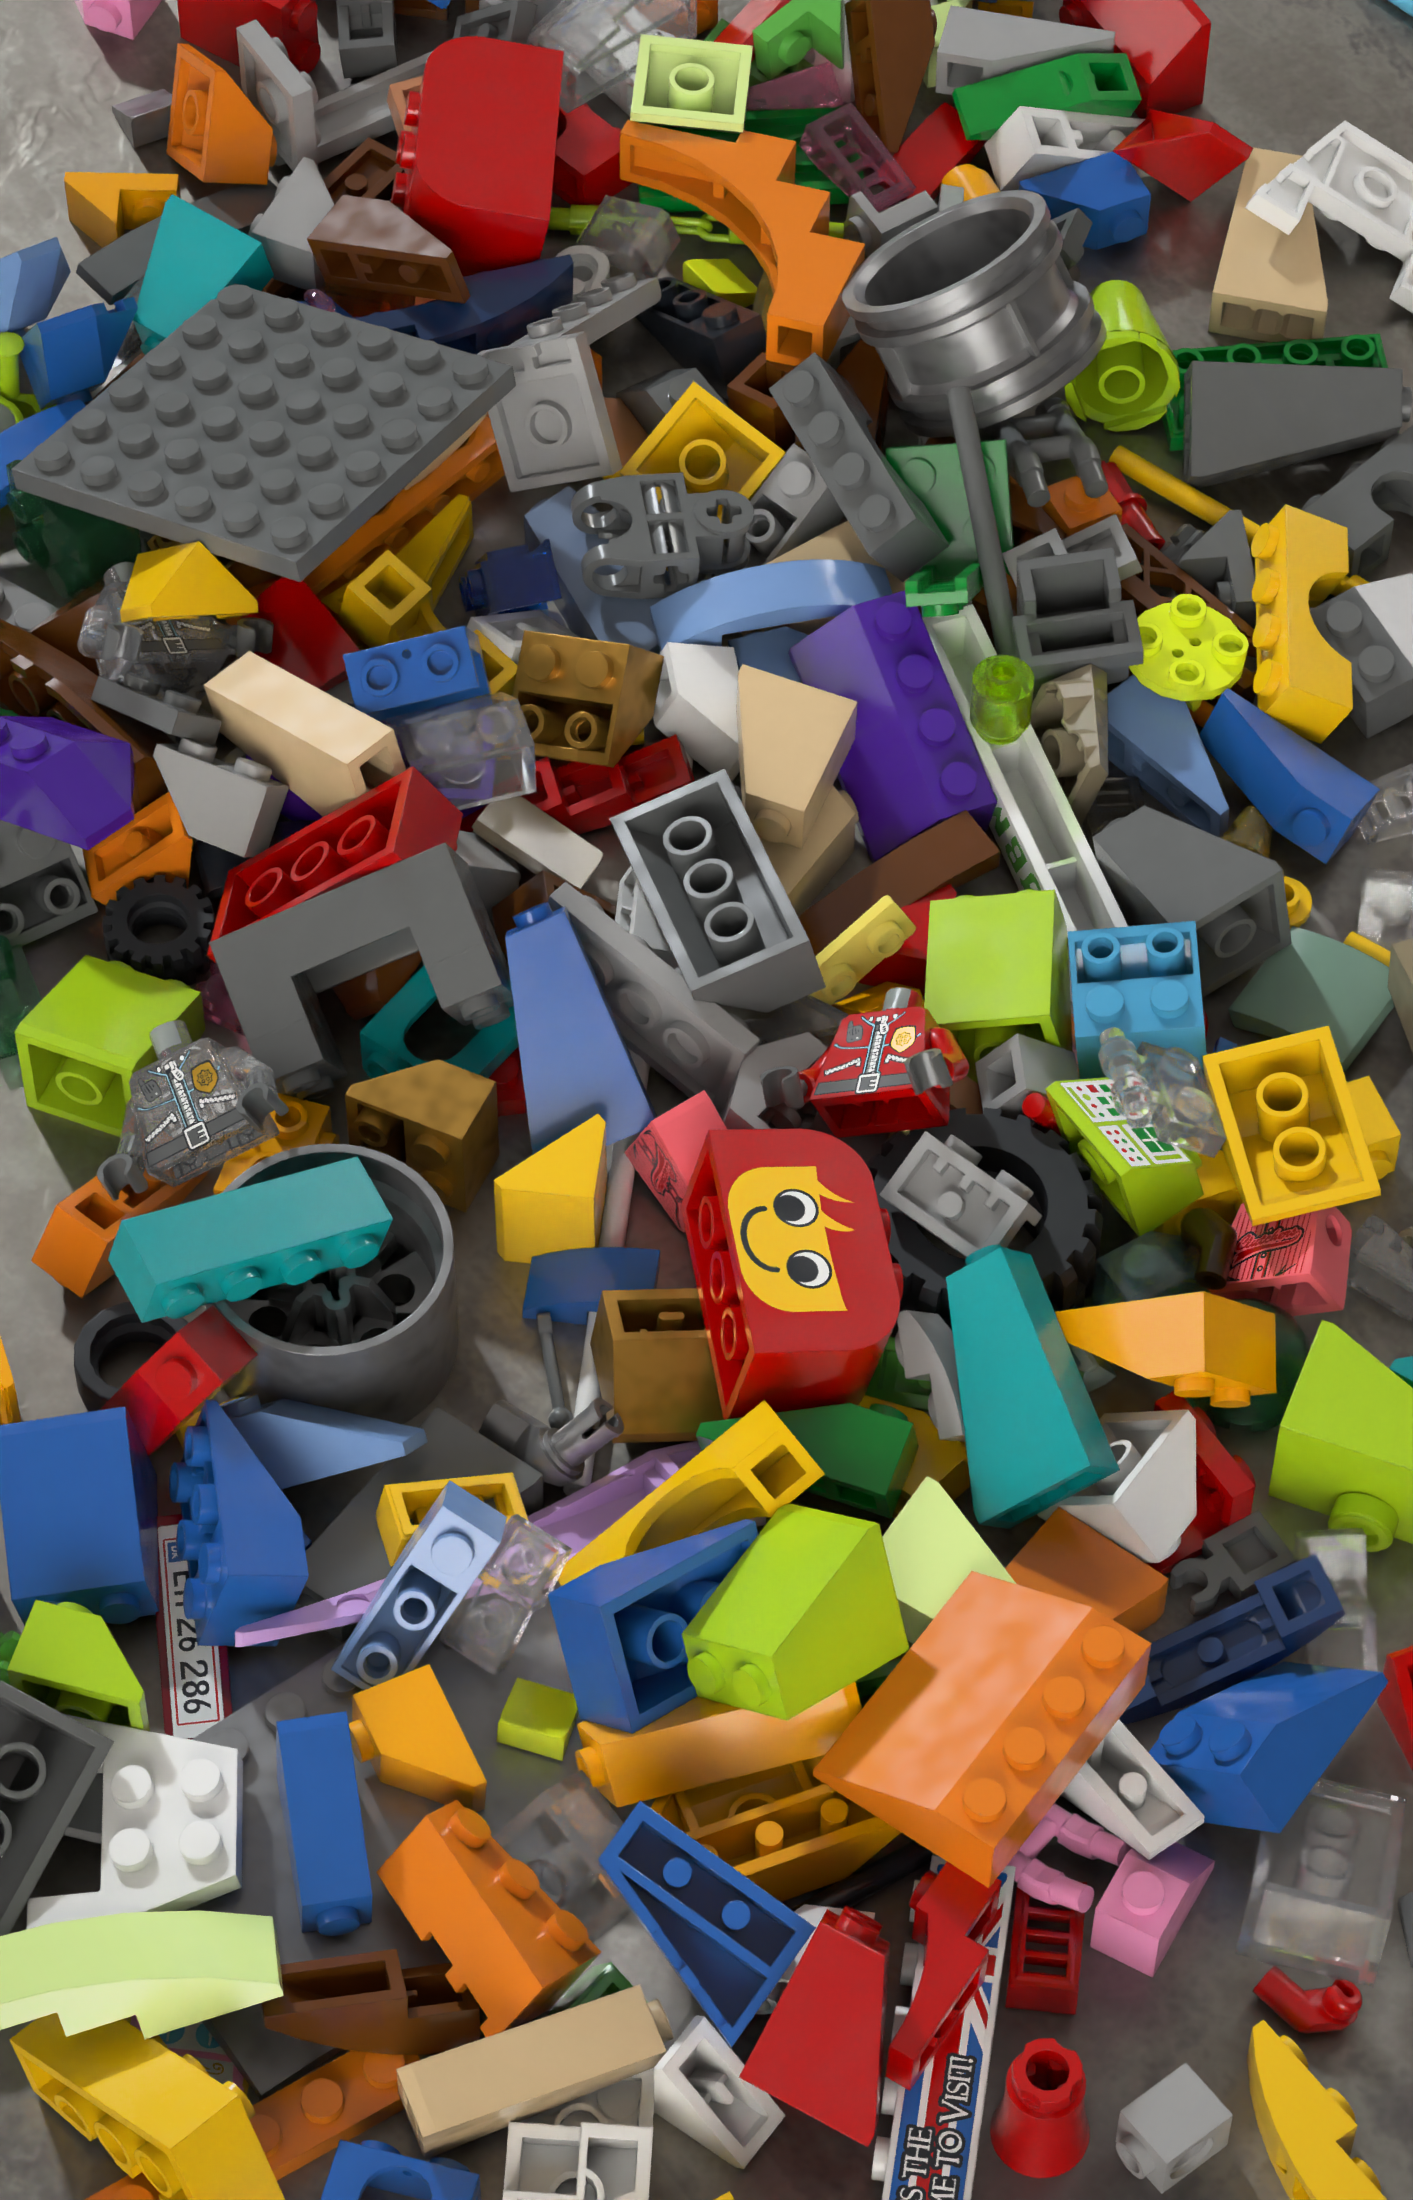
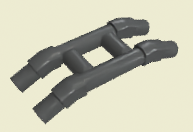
M1048 398L1037 406L1034 416L1015 419L1012 416L982 428L983 431L991 434L997 440L1007 439L1008 458L1012 463L1013 471L1017 476L1019 485L1023 488L1030 506L1040 507L1050 500V493L1043 476L1042 462L1070 458L1088 497H1101L1108 491V484L1101 467V458L1097 447L1090 438L1086 437L1072 416L1071 409L1065 400L1061 398Z

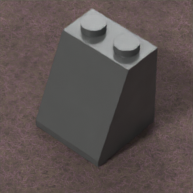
M1145 805L1126 817L1111 821L1101 832L1093 836L1096 860L1128 926L1186 921L1196 922L1202 998L1292 944L1283 869L1276 861Z

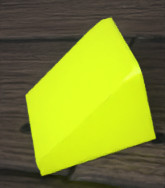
M691 259L683 263V282L744 308L762 299V292L729 259Z
M517 1677L498 1722L496 1742L563 1761L579 1713L574 1694Z

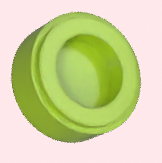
M1346 1493L1336 1498L1328 1520V1528L1339 1542L1350 1548L1364 1552H1377L1387 1549L1392 1544L1399 1523V1517L1389 1504L1376 1497L1362 1493Z

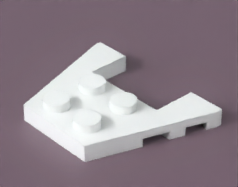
M1345 120L1310 147L1294 164L1290 163L1281 170L1270 183L1262 185L1248 201L1245 208L1289 235L1299 223L1307 203L1313 204L1328 219L1340 221L1365 237L1367 242L1374 248L1387 251L1403 262L1389 299L1413 313V163Z
M66 1715L114 1741L97 1772L103 1773L101 1885L98 1892L28 1898L27 1929L50 1923L120 1913L185 1911L242 1888L243 1761L238 1749Z

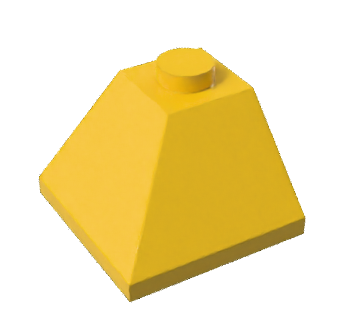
M693 381L620 470V475L683 472L687 494L730 490L742 494L750 501L786 452ZM655 487L658 504L660 505L662 498L660 487ZM718 505L717 517L720 519V522L723 505Z

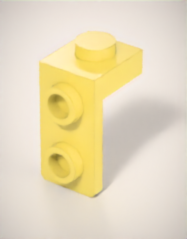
M889 895L882 897L815 956L826 988L808 996L823 1012L834 1002L847 996L859 980L884 958L896 953L904 941L916 931L915 924Z

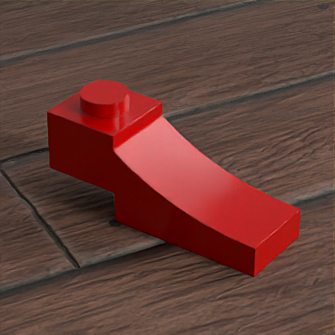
M948 1861L939 1874L932 1870L925 1873L915 1888L909 1902V1907L915 1910L912 1939L924 1946V1968L913 2003L903 2024L889 2045L885 2077L909 2091L985 1981L989 1949L977 1943V1941L996 1915L1001 1880L996 1879L991 1887L988 1888Z

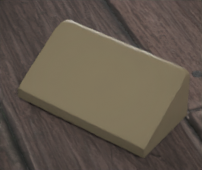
M510 788L500 790L472 826L474 833L536 875L544 870L581 889H584L604 857L602 851Z

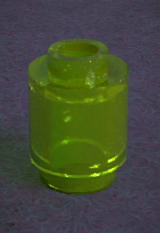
M994 655L982 660L973 671L970 721L977 734L988 743L996 745L1012 743L1030 725L1034 674L1029 665L1023 660L1010 655Z

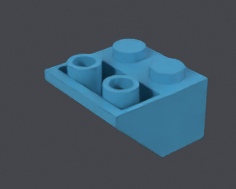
M1186 921L1068 931L1079 1078L1091 1079L1204 1070L1203 1056L1207 1055L1196 922Z

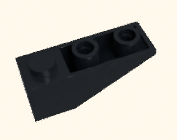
M674 277L659 278L658 281L661 289L660 301L635 317L684 369L697 368L716 393L728 399L727 385L762 352L766 353L767 335L761 314Z

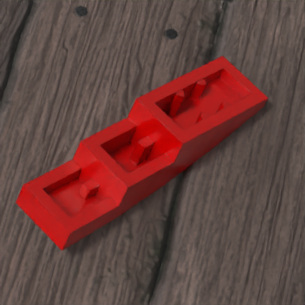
M675 734L621 757L614 768L572 762L556 769L547 756L492 780L490 802L500 790L510 788L579 835L612 825L611 817L695 782L685 748ZM488 804L463 818L459 831L474 833L472 826Z

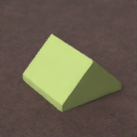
M641 34L630 121L649 125L740 134L745 128L753 46Z

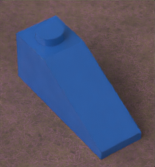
M1229 688L1220 696L1199 734L1203 745L1272 828L1325 864L1330 861L1355 833L1380 790Z

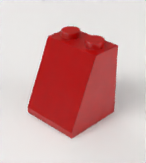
M177 0L181 38L239 67L236 28L253 20H257L271 38L277 37L281 40L287 50L290 62L299 73L303 71L307 74L310 73L318 63L321 47L318 39V6L316 0Z
M845 1906L840 1916L828 1909L826 1910L739 2078L868 2147L875 2135L881 2114L890 1942L878 1937L883 1927L880 1923L853 1908Z

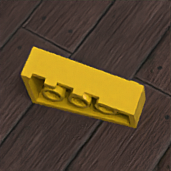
M56 2012L35 2019L9 2039L33 2091L90 2142L98 2137L106 2151L115 2160V2164L132 2179L143 2172L148 2181L161 2193L158 2195L159 2200H285L250 2122V2119L255 2116V2111L245 2093L231 2081L221 2084L209 2076L202 2064L192 2055L185 2054L183 2057H180L169 2050L159 2035L144 2039L142 2030L134 2027L124 2018L66 2037Z

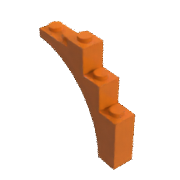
M627 120L620 132V179L660 190L703 210L726 225L752 250L766 272L774 295L767 313L766 360L796 367L815 352L827 362L850 317L843 303L842 293L853 272L865 259V244L829 236L830 192L795 185L796 141L743 130L734 143Z

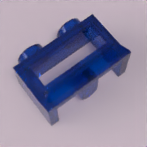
M545 539L532 552H529L528 544L486 552L475 562L473 569L466 570L465 576L459 577V589L466 612L474 610L476 617L533 610L544 611L548 609L547 602L562 599L549 539Z

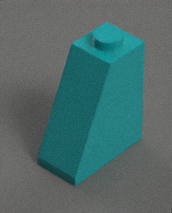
M172 194L165 202L137 301L138 309L133 318L134 325L142 341L140 348L144 355L160 344L211 299H216L222 289L239 284L262 291L274 276L263 244Z

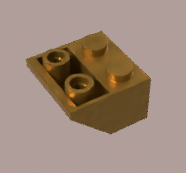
M524 630L503 751L538 757L548 756L552 759L614 768L654 716L664 656L630 644Z
M437 1059L350 1085L345 1094L349 1145L373 1149L403 1162L429 1183L444 1205L467 1212L500 1155L496 1081Z
M697 1288L602 1290L590 1346L602 1399L613 1406L606 1413V1418L609 1420L618 1413L624 1424L623 1433L613 1438L612 1443L697 1441L696 1433L700 1423L724 1420Z

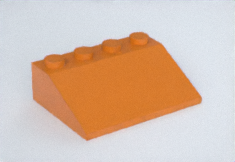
M971 1571L814 1768L813 1776L990 1888L1144 1687L1152 1643L1091 1606Z

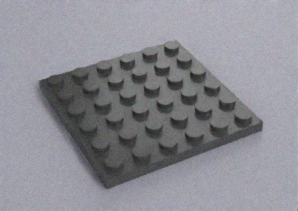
M234 284L222 289L216 299H211L193 316L185 320L180 327L154 349L150 350L121 377L112 382L107 389L81 411L77 412L68 422L38 445L11 470L15 487L18 490L182 544L200 541L213 554L301 582L516 386L514 370L511 365L494 361L481 355L467 353L437 344L434 341L393 331L387 327L346 317L340 313L319 309L296 302L293 299L282 298L252 289L246 285Z

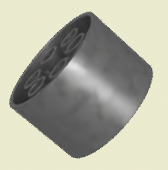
M316 1144L293 1148L270 1156L248 1168L225 1188L222 1193L358 1156L393 1218L378 1256L361 1267L349 1269L342 1266L318 1273L310 1280L298 1285L282 1283L258 1290L253 1294L263 1298V1300L244 1299L230 1302L226 1299L205 1305L206 1310L214 1305L258 1354L223 1387L230 1399L238 1396L241 1398L258 1394L261 1404L285 1398L405 1424L422 1412L436 1398L451 1374L459 1343L454 1243L450 1219L444 1204L429 1183L416 1171L403 1162L373 1149L347 1144ZM392 1254L402 1258L384 1271L381 1269ZM401 1302L405 1304L402 1306H395L394 1303ZM355 1316H362L361 1319L353 1326V1319L355 1318ZM317 1325L324 1327L326 1333L315 1331L313 1328ZM275 1334L279 1336L273 1338L268 1335Z

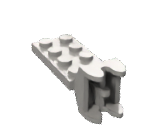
M566 881L549 896L548 903L552 912L566 906L620 1032L630 1050L639 1055L647 1064L689 1098L705 1090L727 1129H798L800 1127L802 1119L796 1112L797 1109L789 1108L785 1102L773 1108L766 1107L760 1075L767 1070L782 1066L795 1067L798 1069V1072L809 1069L828 1048L810 1032L758 1046L760 1038L751 1032L748 1025L740 1017L726 1012L715 1002L694 1000L683 975L679 974L658 957L644 939L630 934L605 914L603 908L593 898L582 895ZM812 1102L805 1103L802 1108H799L805 1114L816 1115L817 1113Z

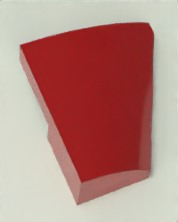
M286 577L280 578L256 598L258 613L241 617V619L249 617L263 618L273 622L272 652L264 654L255 651L254 654L324 692L348 679L343 655L360 651L304 580L298 582Z

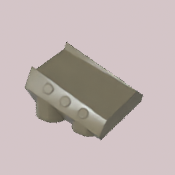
M1088 664L1042 684L1027 713L1031 726L1080 826L1108 776L1107 672L1093 664Z

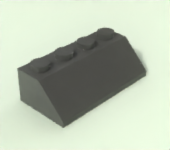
M725 769L610 818L616 835L694 1000L715 1002L716 1004L768 1013L826 988L810 940Z
M1 1680L0 1936L9 1934L114 1741Z

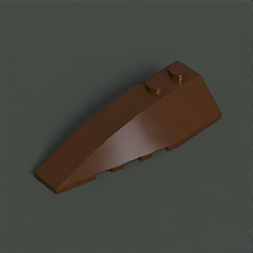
M0 619V707L5 710H12L19 716L52 717L130 743L134 756V790L132 797L134 814L167 793L169 790L153 754L157 744L176 743L162 730L91 700L98 679L97 675L31 633Z

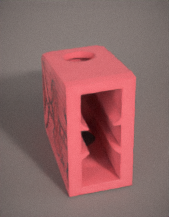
M705 1090L652 1120L624 1152L674 1224L683 1233H686L681 1204L708 1130H728Z
M1241 1204L1232 1223V1227L1237 1232V1244L1227 1284L1219 1290L1208 1289L1210 1293L1274 1313L1275 1319L1343 1310L1346 1299L1352 1229L1350 1222L1337 1207L1252 1226L1245 1206Z

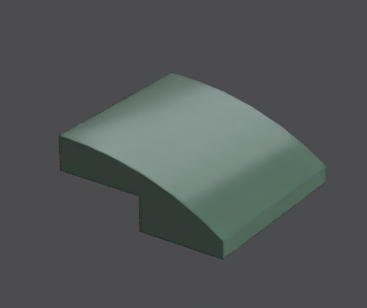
M1292 926L1290 929L1292 944L1267 958L1228 1010L1233 1025L1236 1028L1274 1038L1329 1026L1343 1072H1346L1394 1008V1003L1388 989L1389 967L1349 945L1327 936Z

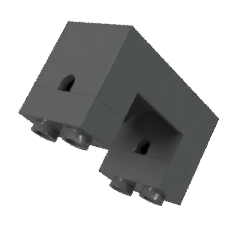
M446 843L430 848L209 942L259 1073L267 1077L269 1087L278 1093L307 1101L319 1099L335 1090L333 1081L348 1075L317 997V994L419 951L441 1008L463 1026L473 1023L475 1029H482L495 1025L507 1019L511 1015L508 1008L514 1006L509 966L468 863Z

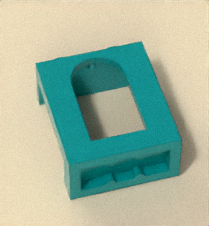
M425 965L360 1031L362 1069L365 1070L371 1079L429 1062L415 1057L407 1050L404 1042L405 1034L410 1026L437 1000V995ZM514 1006L508 1008L511 1015L507 1019L483 1028L458 1054L451 1059L444 1060V1062L489 1078L519 1046Z

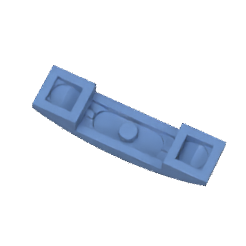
M796 560L749 567L704 580L650 606V617L660 652L667 642L722 646V635L833 616L837 617L853 605L893 593L886 570L883 567L846 560Z

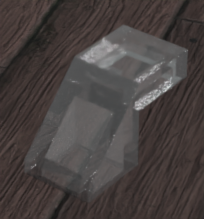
M1362 1528L1295 1531V1557L1297 1562L1310 1555L1317 1554L1346 1614L1329 1629L1303 1646L1305 1663L1377 1671L1376 1613L1367 1600L1365 1532Z

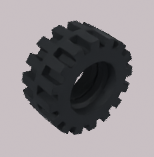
M154 875V882L146 883L144 877L133 880L134 889L129 890L123 886L116 891L117 901L111 899L108 901L105 907L106 916H103V936L108 962L120 961L129 965L135 971L163 980H178L188 986L196 983V972L204 976L209 971L211 959L207 956L215 925L212 904L208 897L203 898L202 889L195 884L187 889L186 879L175 876L172 883L166 882L165 875ZM153 925H175L184 930L179 937L166 943H146L136 938L141 931Z

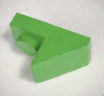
M791 0L752 30L757 68L770 79H773L787 67L799 63L807 52L813 48L842 70L844 68L845 47L844 0Z

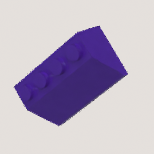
M905 590L851 606L789 649V657L802 684L858 702L855 740L837 776L842 789L849 794L856 806L859 817L856 824L872 864L914 837L964 810H967L982 830L987 832L997 805V799L917 606L906 607Z

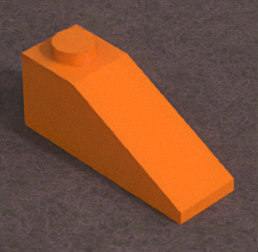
M163 1130L148 1145L144 1141V1148L138 1165L139 1170L148 1182L146 1191L135 1193L131 1185L127 1184L120 1191L119 1199L113 1201L98 1180V1177L95 1176L56 1205L31 1261L51 1275L59 1284L70 1289L80 1298H83L115 1274L108 1261V1257L121 1221L179 1205L204 1179L211 1165L208 1164L209 1166L172 1183L169 1160L188 1151L189 1149L187 1148L148 1168L145 1153L174 1139Z

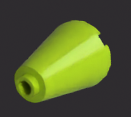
M1110 280L1099 284L1090 293L1094 302V309L1099 313L1106 327L1104 344L1091 363L1064 386L1067 403L1076 416L1087 422V418L1103 423L1104 430L1114 432L1138 430L1158 421L1167 412V405L1174 395L1177 397L1180 389V371L1176 357L1141 291L1130 282Z

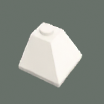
M1189 1410L1104 1413L1099 1421L1120 1470L1037 1515L1046 1521L1059 1506L1144 1563H1160L1177 1550L1181 1543L1180 1536L1197 1515L1196 1419Z

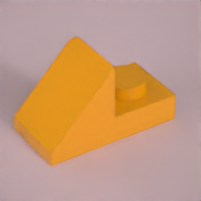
M65 172L64 183L69 220L102 248L123 236L125 229H136L162 216L165 202L172 194L181 198L179 174Z

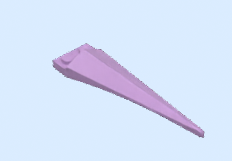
M698 1441L648 1451L590 1485L527 1516L530 1524L528 1535L502 1541L461 1601L557 1581L553 1575L557 1569L701 1452ZM766 1517L749 1519L755 1521L757 1527L766 1525ZM385 1579L293 1611L239 1627L235 1631V1648L358 1623Z

